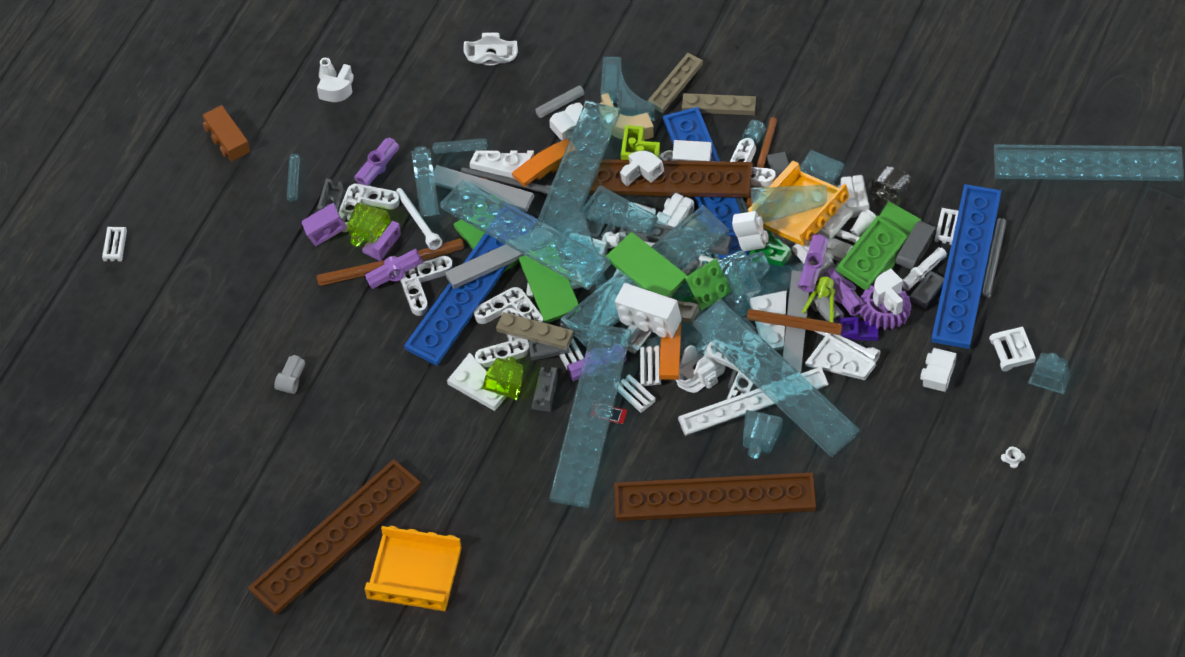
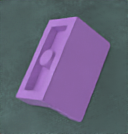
M333 203L302 221L306 235L315 247L347 228L346 223L338 214Z
M392 221L389 226L381 224L362 249L363 253L381 261L401 235L399 223Z

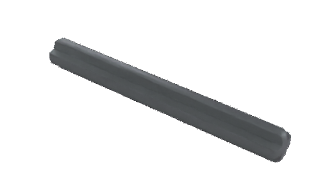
M998 218L996 220L980 296L982 298H989L991 296L1007 222L1005 219Z

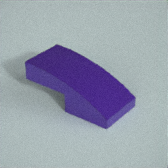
M858 317L839 318V323L842 324L840 336L854 340L879 341V328H876V323L870 326L869 321H859Z

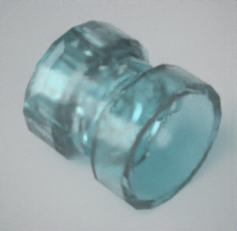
M751 120L747 126L748 129L742 134V139L751 138L756 146L761 140L760 136L764 135L766 127L758 120Z

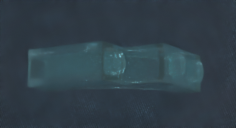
M603 57L601 95L608 93L612 103H618V113L622 115L637 116L648 113L650 120L655 121V105L638 97L626 85L622 76L621 57Z
M425 146L414 148L415 151H411L421 217L440 215L430 149H426Z

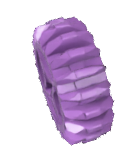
M870 285L869 290L865 289L860 297L864 303V306L860 309L864 322L869 321L870 326L876 323L877 329L883 327L884 330L887 327L893 330L895 326L900 327L901 323H905L910 316L911 302L909 296H906V291H901L898 294L903 299L902 312L895 316L890 310L885 309L884 303L878 307L873 300L874 286Z

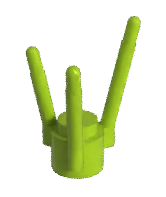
M821 277L819 279L818 285H815L814 292H812L802 309L803 314L817 293L819 299L830 295L829 317L830 322H833L834 294L836 290L833 288L834 281L831 278Z

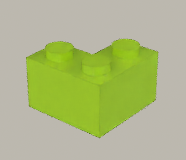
M625 125L621 160H629L628 156L638 151L651 152L660 159V142L644 141V126Z

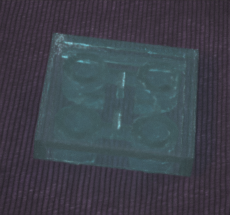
M810 150L801 164L800 170L833 185L844 168V163Z

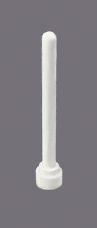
M398 188L396 192L426 236L427 246L431 250L438 249L442 245V239L438 234L431 232L401 188Z
M815 331L823 336L827 335V333ZM828 333L875 363L877 362L880 350L874 347L865 348L845 337Z

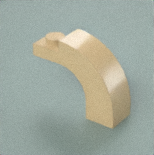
M608 93L601 95L602 103H599L601 110L600 119L603 127L610 134L623 139L625 125L644 126V140L654 137L653 124L648 113L637 116L622 115L615 110Z

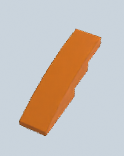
M565 139L527 160L512 172V177L526 187L534 179L540 180L550 171L554 173L580 150L568 139Z
M680 322L673 338L661 337L659 379L679 380L682 322Z

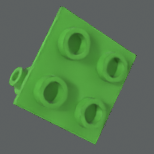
M716 258L685 277L693 293L692 302L698 304L701 311L732 292Z

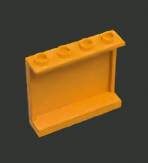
M792 161L748 209V212L756 211L758 216H761L764 229L805 247L812 240L813 235L825 226L826 222L836 214L843 203L847 202L849 198L847 184L844 183L840 188L801 172L799 163Z
M382 526L383 535L370 583L367 582L365 586L367 599L446 611L462 549L460 538L453 535H437L433 532L423 533L414 529L404 530L395 526Z

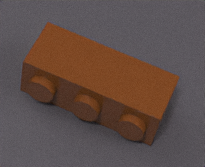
M222 105L203 114V127L207 133L210 132L212 134L213 142L216 145L219 144L220 151L224 157L227 156L232 162L250 152L247 139Z

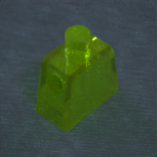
M357 202L347 224L350 236L352 237L350 243L356 247H359L362 241L374 243L391 224L388 211Z
M511 356L506 357V359L496 358L485 375L482 389L517 400L522 385L523 366L516 363V359Z

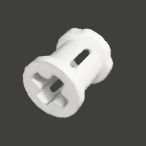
M606 232L603 235L602 241L607 242V249L616 247L626 237V234L622 232L617 234Z

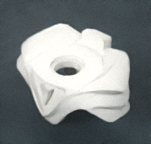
M482 33V39L475 42H464V54L469 61L476 64L497 65L508 63L518 53L517 41L502 40L499 33ZM494 49L496 51V54L493 52H487V50Z
M690 345L684 350L680 361L679 380H676L677 385L681 389L692 393L698 392L704 386L711 388L718 383L717 377L724 373L725 365L709 358L706 355V348H697ZM714 346V348H711V349L713 350V352H712L713 354H716L717 352H719V351L717 350V349H718L717 346Z

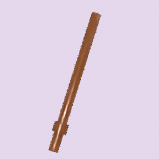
M774 117L770 118L757 163L758 168H764L777 123V119ZM751 185L750 197L746 203L748 208L754 204L755 194L760 189L758 186Z

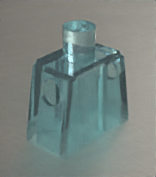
M1041 353L1034 365L1028 383L1064 394L1070 378L1068 361L1059 358L1055 353Z
M746 410L743 446L749 448L748 455L750 457L758 458L761 451L771 452L782 431L783 418Z

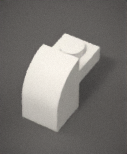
M344 64L338 77L323 74L317 86L319 99L339 102L347 99L352 94L351 83L354 75L350 65Z
M638 151L628 156L630 164L624 166L620 174L622 182L626 186H629L640 175L652 183L664 172L662 161L653 153Z
M892 269L877 277L874 285L873 300L877 307L884 303L886 309L896 316L902 312L903 299L898 294L902 291L903 280Z

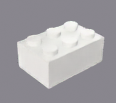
M627 283L623 284L614 301L619 319L623 324L637 326L643 331L654 332L660 337L673 338L682 320L677 300Z

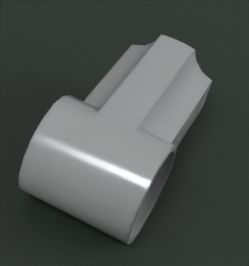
M817 293L810 306L814 311H819L825 320L830 322V295L819 299ZM834 303L833 322L839 323V318H844V314Z
M296 355L289 356L282 373H278L275 379L274 388L295 394L305 361Z

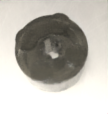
M886 164L868 184L867 192L873 196V202L882 208H885L888 201L899 207L911 190V178L907 173Z

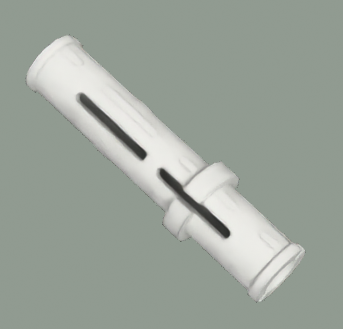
M938 247L919 266L911 269L909 275L902 279V287L905 290H910L914 284L922 281L930 270L947 257L946 251Z

